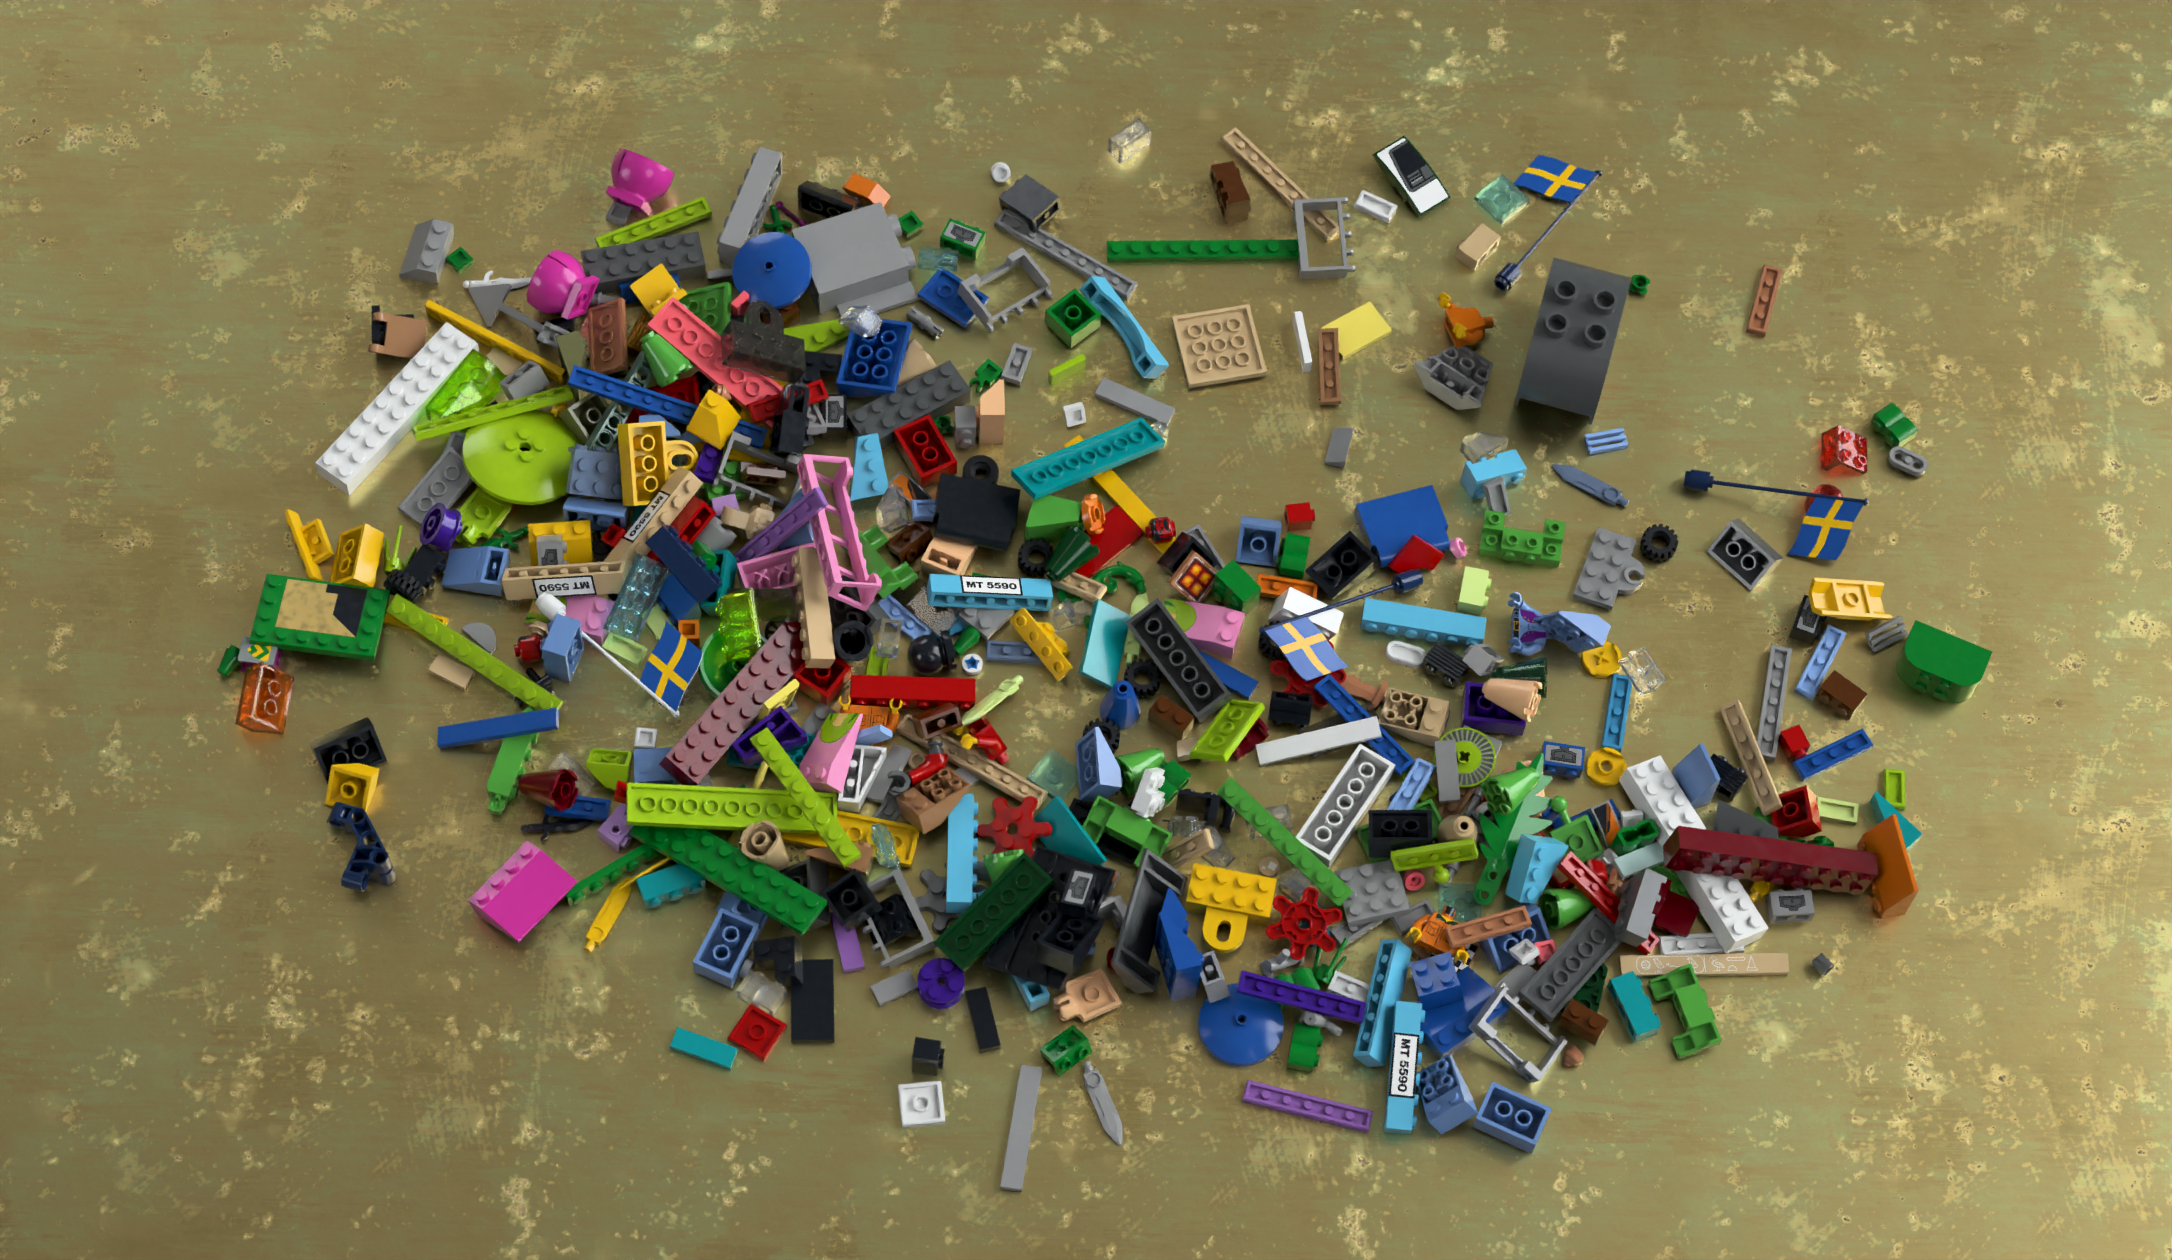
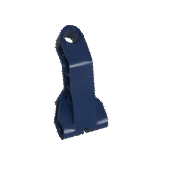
M341 802L334 803L327 823L354 833L358 840L346 870L342 875L341 885L345 888L364 892L369 881L381 885L393 883L396 879L395 870L388 852L385 850L366 811L360 807Z

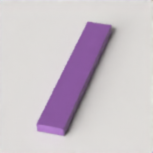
M813 488L733 554L737 559V563L768 555L829 505L820 488Z
M1247 1080L1242 1100L1244 1103L1365 1133L1369 1132L1373 1115L1371 1110Z

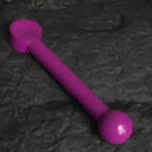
M776 202L775 206L777 209L783 210L800 224V227L807 225L806 221L800 220L783 206V202Z

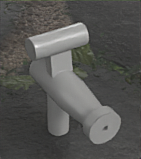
M1283 949L1277 957L1262 962L1260 967L1266 977L1274 978V973L1277 970L1294 964H1303L1304 958L1294 960L1290 957V951Z
M1304 1010L1299 1018V1021L1303 1024L1325 1028L1338 1037L1343 1029L1331 1023L1328 1016Z

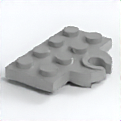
M1598 527L1573 593V598L1612 610L1617 594L1633 595L1635 591L1640 589L1642 582L1640 580L1633 581L1629 578L1632 574L1637 575L1640 579L1645 577L1643 565L1632 557L1637 539Z

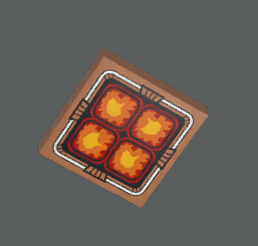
M1192 550L1167 583L1189 602L1201 603L1213 588L1215 574L1218 571Z

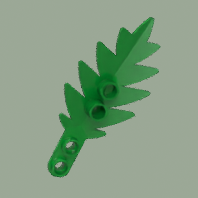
M1539 753L1529 765V767L1537 770L1540 776L1539 782H1537V785L1511 814L1503 816L1497 812L1492 813L1497 825L1482 813L1478 814L1483 835L1490 847L1488 848L1482 843L1479 844L1482 854L1487 859V863L1473 891V898L1480 905H1488L1493 901L1506 870L1512 869L1514 862L1512 859H1515L1521 834L1532 835L1552 824L1550 820L1528 817L1551 806L1552 798L1536 796L1552 780L1551 776L1541 775L1544 763L1543 753ZM1521 762L1516 763V770L1527 768ZM1492 871L1496 873L1494 880L1489 877ZM1482 891L1487 892V898L1483 899L1481 897Z

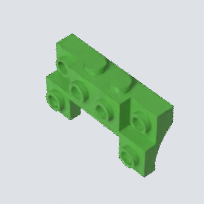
M1485 510L1478 555L1504 558L1507 561H1524L1527 564L1537 563L1559 567L1565 522L1545 519L1543 533L1504 527L1505 513Z
M876 524L867 531L858 534L859 541L862 543L863 557L866 559L868 575L875 573L881 578L882 586L878 593L883 599L888 597L898 587L904 590L919 578L906 561L892 570L876 550L885 544L888 538ZM841 546V547L843 548V550H844V551L847 553V555L849 556V553H848L847 548Z
M1100 795L1096 798L1082 826L1096 846L1103 833H1106L1140 851L1133 864L1136 868H1139L1143 851L1146 848L1162 858L1173 836L1172 833L1153 824L1149 818L1140 817L1134 814L1130 808L1126 806L1121 807Z
M1691 964L1678 967L1667 974L1649 980L1648 984L1655 1001L1672 997L1685 1033L1674 1036L1671 1039L1678 1059L1695 1055L1700 1050L1720 1045L1722 1039L1714 1022V1012L1712 1008L1708 1007L1706 992L1704 989H1701Z

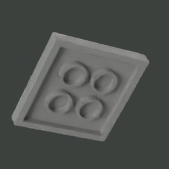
M1391 859L1334 871V874L1353 890L1351 896L1342 904L1348 927L1410 914V907L1400 872L1395 871Z

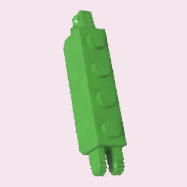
M532 707L525 708L523 713L535 711V709ZM539 732L504 738L486 785L487 794L490 798L488 807L490 813L501 815L506 805H511L512 799L517 798L519 792L518 782L526 773V768L524 767L526 762L531 760L533 753L531 748L533 743H537Z

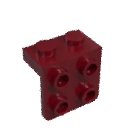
M1667 879L1666 884H1661L1658 893L1661 896L1660 902H1655L1652 913L1655 914L1652 926L1686 938L1691 931L1700 908L1694 900L1671 892L1672 880Z

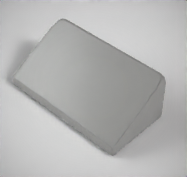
M1333 428L1325 464L1344 468L1354 428Z

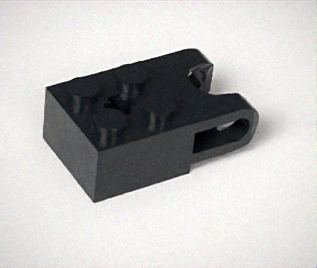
M798 382L782 388L779 411L774 412L769 452L797 455L802 454L803 450L805 451L807 439L804 436L805 430H808L809 427L807 410L810 394L806 384Z

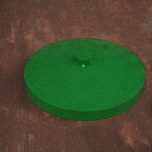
M742 626L724 627L710 635L700 649L703 655L698 668L699 677L706 690L714 698H717L767 642V639L757 631Z

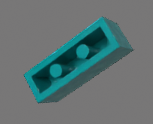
M712 550L717 557V562L711 572L714 571L719 575L723 586L706 602L701 603L700 607L709 617L729 616L737 559L729 550Z
M680 864L636 878L637 888L645 909L659 907L662 903L669 900H679L689 893L697 894L706 888L704 878Z
M1631 971L1610 979L1607 989L1635 1043L1656 1035L1661 1022L1658 1015L1654 1014L1651 1009V1000L1648 995L1644 994L1640 978L1636 977L1634 972Z

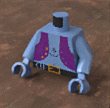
M1514 592L1509 595L1512 600L1508 601V606H1515L1511 616V640L1507 642L1511 644L1509 652H1517L1529 657L1544 649L1546 639H1555V636L1541 629L1540 625L1533 621L1534 618L1544 614L1529 606L1522 600V596L1518 592Z

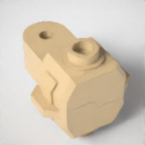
M762 502L760 506L754 505L748 511L724 506L720 521L724 524L743 529L745 537L751 540L775 521L776 514L772 510V505Z

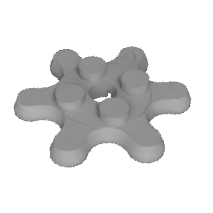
M925 869L920 873V880L927 886V893L924 896L915 897L914 900L920 912L929 911L933 914L932 931L935 934L941 935L947 929L948 923L956 920L962 913H946V901L943 899V896L947 892V876L939 877L931 869ZM984 885L972 887V892H976V899L977 893L987 888Z

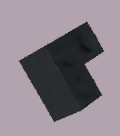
M802 351L798 382L808 384L822 379L823 382L836 383L842 363V355Z
M795 936L753 942L754 962L761 970L775 969V979L782 987L803 985L802 944Z

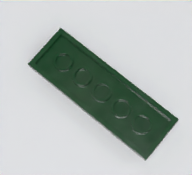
M1023 852L933 943L957 967L965 972L1054 883V880Z

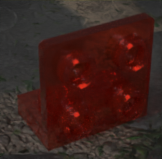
M1839 425L1822 433L1821 469L1828 471L1842 464L1862 474L1867 473V438Z

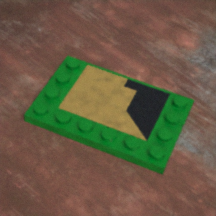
M266 574L249 642L254 645L278 647V649L374 661L390 598V590Z

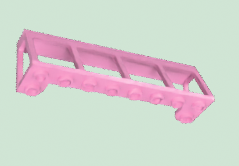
M803 454L797 465L803 495L805 496L813 488L819 487L818 481L832 487L837 508L827 505L810 519L827 594L862 611H867L870 604L873 603L878 590L881 589L882 581L878 574L872 573L868 575L866 559L863 557L862 543L858 537V527L855 525L854 512L850 506V496L846 490V485L853 476V467L850 465L849 458ZM813 461L842 464L835 477L830 479L815 472ZM825 510L839 516L845 540L830 534ZM833 542L847 548L853 572L838 566ZM841 574L855 580V582L842 581ZM842 587H857L861 603L840 594L839 592Z

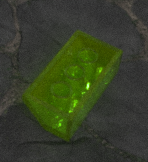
M472 349L425 407L427 419L435 421L487 406L501 389L499 382L506 378V376L490 358ZM468 428L457 431L465 434Z

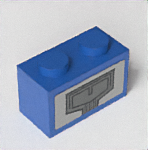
M1544 741L1541 748V753L1544 754L1543 773L1549 776L1563 775L1569 779L1580 778L1583 771L1585 747Z

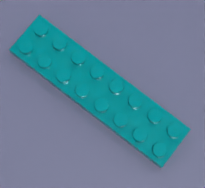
M1141 417L1012 469L1011 476L1034 500H1037L1164 447L1165 441Z

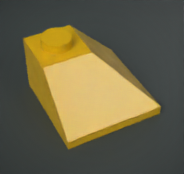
M709 389L686 430L722 450L740 421L741 416L727 399Z
M361 763L332 765L325 805L333 807L334 803L341 802L360 807L367 812L376 789L379 768Z

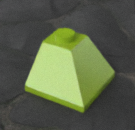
M591 748L586 761V767L605 788H611V790L615 791L617 780L626 783L630 781L633 751Z

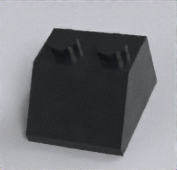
M1181 532L1156 563L1172 577L1192 550L1198 553L1213 568L1219 561L1193 536Z

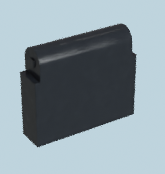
M941 473L932 524H936L934 537L1006 552L1016 527L1021 489Z

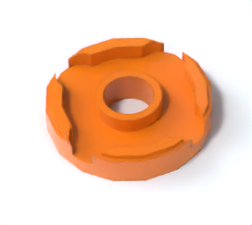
M1096 494L1085 495L1081 507L1084 526L1089 534L1092 535L1100 534L1104 529L1101 528V525L1105 522L1103 504L1100 500L1097 501L1096 498L1098 496Z

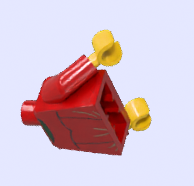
M985 715L969 726L965 725L953 729L954 734L962 737L960 741L962 747L970 749L972 744H976V747H981L990 760L995 759L999 765L1009 760L1005 752L1008 748Z

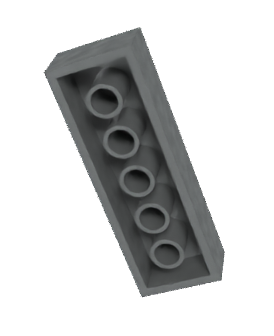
M698 231L581 251L582 266L586 277L594 275L600 279L594 294H599V292H602V294L620 292L619 283L637 281L659 264H663L670 275L678 273L679 281L706 277L705 260Z
M949 360L896 388L895 393L885 394L847 414V427L854 437L878 433L880 446L883 449L894 443L893 430L929 414L932 420L938 416H945L954 411L955 406H963L971 402V389Z
M1159 598L1125 622L1200 723L1234 699Z

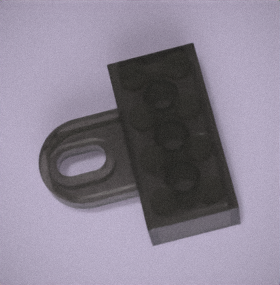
M765 301L751 302L744 311V323L731 319L721 333L722 365L791 384L797 383L806 371L804 339L784 334L782 315L771 304ZM760 312L766 315L767 324L761 322Z

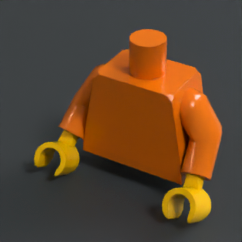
M1444 292L1437 298L1439 307L1445 308L1444 326L1455 348L1475 345L1479 341H1483L1485 329L1494 327L1492 316L1482 318L1477 308H1460L1450 302V296Z

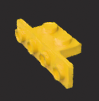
M286 509L284 511L287 517L285 520L293 533L292 539L300 551L298 554L305 564L307 577L311 580L324 581L318 564L334 555L321 520L316 518L303 526L298 513Z
M1021 608L1010 619V623L1058 681L1062 680L1073 668L1066 659L1071 652L1068 650L1066 642L1054 633L1055 629L1047 622H1036L1025 608Z

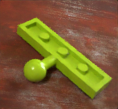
M1474 838L1391 851V860L1396 872L1434 866L1433 879L1439 884L1446 883L1450 878L1449 871L1442 864L1478 859Z

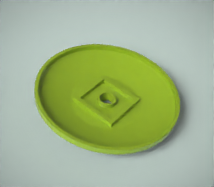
M535 409L470 427L463 442L462 458L468 475L486 493L514 504L537 505L554 501L567 494L566 487L572 453L568 451V447L575 448V444H581V442L562 420L555 418L549 413ZM525 447L530 451H521L520 448Z

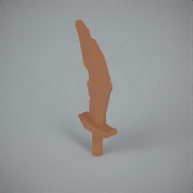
M1346 674L1345 681L1340 684L1351 696L1362 698L1372 703L1367 707L1368 713L1376 711L1380 704L1384 705L1385 696L1387 694V683L1385 680L1382 681L1380 690L1369 684L1361 683V680L1355 675Z

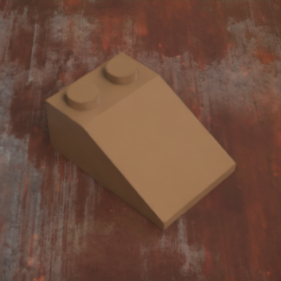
M859 840L858 843L854 844L862 857L846 868L841 865L828 846L806 850L805 855L807 858L850 872L856 869L860 875L869 877L876 852L870 843Z

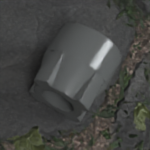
M1823 953L1812 960L1811 966L1822 977L1834 968V964Z

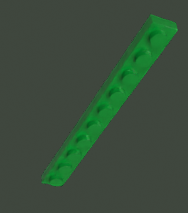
M1298 240L1107 241L1106 244L1107 262L1298 260L1299 257Z
M743 784L742 786H740V787H738V788H746V787H745V785ZM642 844L578 882L564 896L566 903L569 906L581 903L586 896L599 892L603 886L610 882L618 881L623 874L636 870L645 861L653 860L660 852L646 844Z

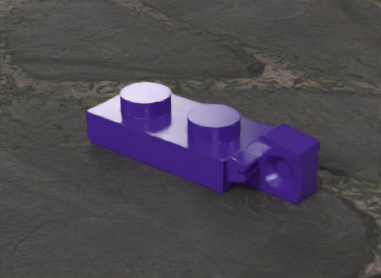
M707 442L704 444L694 471V475L700 481L713 483L723 456L724 447L722 450H719Z

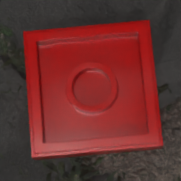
M750 1003L728 1036L727 1041L765 1061L787 1028V1024Z

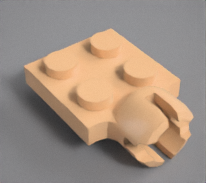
M1102 967L1067 982L1064 987L1065 993L1055 997L1052 1002L1055 1013L1059 1011L1061 1013L1057 1015L1060 1020L1066 1021L1073 1017H1079L1083 1023L1121 1006V1001Z

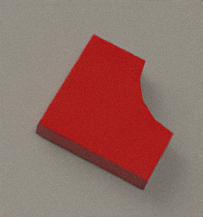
M1413 534L1388 565L1398 573L1410 569L1426 568L1433 570L1445 554Z

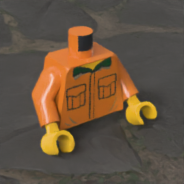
M841 695L838 697V701L842 705L840 713L863 714L859 731L879 724L890 729L892 734L897 729L900 714L898 709L903 705L902 700H900L899 707L893 705L894 698H892L889 702L890 707L850 705V708H848V705L851 703L850 696L848 695L847 703L841 702ZM883 741L868 746H881L883 744Z
M1444 906L1441 914L1433 912L1431 915L1422 916L1413 923L1411 929L1405 935L1406 938L1409 936L1414 938L1413 944L1436 955L1450 952L1451 957H1454V963L1460 959L1463 965H1465L1469 957L1465 946L1451 949L1444 932L1445 927L1460 924L1453 920L1456 910L1450 906Z

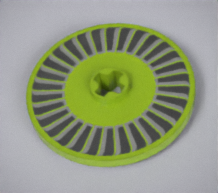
M1456 728L1447 732L1439 739V741L1455 740L1459 788L1478 786L1490 777L1495 767L1496 753L1492 742L1482 732L1472 728ZM1435 749L1433 754L1434 765H1436ZM1461 754L1464 756L1469 755L1468 762L1465 760L1460 761Z

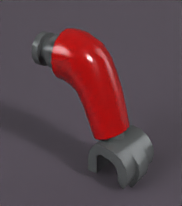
M943 741L928 742V746L931 749L928 750L929 755L925 756V761L916 768L906 772V774L898 770L890 771L887 774L888 778L897 779L900 787H893L887 794L890 797H897L906 791L909 786L921 783L923 780L944 769L948 762V754L944 753V749L941 748Z

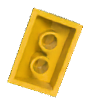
M590 520L528 524L531 566H538L537 536L562 534V541L567 543V553H563L564 561L568 560V564L593 563Z
M366 523L341 532L329 582L373 588L376 582L377 568L380 563L379 558L383 547L384 533Z

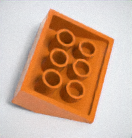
M1893 814L1864 833L1857 845L1859 851L1876 853L1878 876L1869 885V890L1874 894V907L1876 912H1879L1881 919L1905 915L1919 891L1897 815Z

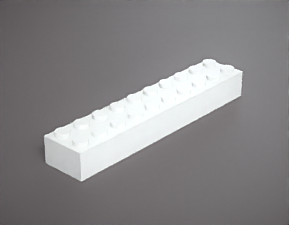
M446 322L315 462L318 474L350 496L412 429L411 427L416 425L480 355L478 343Z
M1661 756L1627 768L1620 777L1619 782L1635 808L1642 810L1644 814L1643 820H1653L1660 831L1656 841L1660 843L1662 848L1677 826L1706 829ZM1684 870L1675 871L1691 898L1700 908L1699 911L1726 953L1760 940L1769 929L1738 879L1728 876H1713L1706 873L1695 874Z

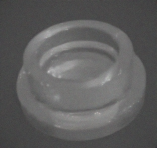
M1160 420L1152 423L1151 427L1161 437L1167 438L1169 436L1168 432L1170 429L1165 423Z

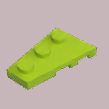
M842 319L780 329L781 336L799 363H801L802 351L821 353L848 340L850 333Z

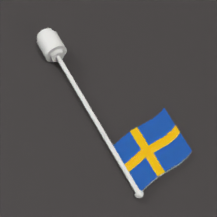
M544 592L537 598L535 602L537 609L549 620H554L556 614L566 615V606L552 594ZM666 621L662 636L649 656L639 680L582 631L583 638L668 709L674 718L680 715L678 708L682 697L702 660L703 652Z

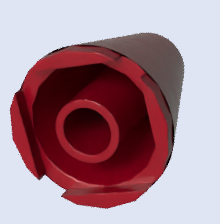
M569 769L526 773L518 782L519 790L522 794L558 811H565L566 808L570 809L577 799L579 788L575 787V781H578L577 776Z

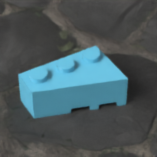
M878 433L855 437L852 460L853 476L850 478L848 494L850 501L890 493Z
M1516 449L1495 454L1493 459L1487 460L1486 457L1479 459L1480 462L1474 464L1471 461L1465 462L1460 481L1471 500L1481 499L1485 497L1484 483L1497 477L1504 479L1505 487L1511 483H1519L1524 479L1527 468Z
M1521 834L1505 894L1518 902L1536 904L1569 846L1555 838Z

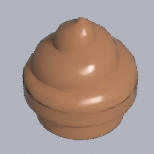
M715 384L712 387L711 391L727 400H731V395L725 385Z
M1572 1044L1564 1050L1563 1065L1569 1067L1581 1064L1585 1056Z

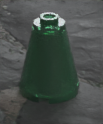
M1537 658L1496 667V672H1492V678L1541 682L1542 689H1538L1537 694L1541 695V699L1547 696L1546 680L1548 674L1546 658Z

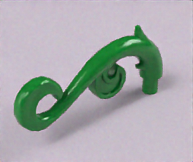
M1117 561L1118 565L1107 567L1092 578V580L1107 585L1105 594L1108 595L1116 592L1118 588L1117 580L1110 577L1114 575L1127 577L1126 581L1132 582L1134 587H1137L1139 594L1147 592L1144 585L1145 580L1140 572L1122 564L1120 561ZM1110 577L1108 583L1104 582L1106 578ZM1058 588V599L1065 605H1076L1084 599L1079 596L1068 598L1067 591Z

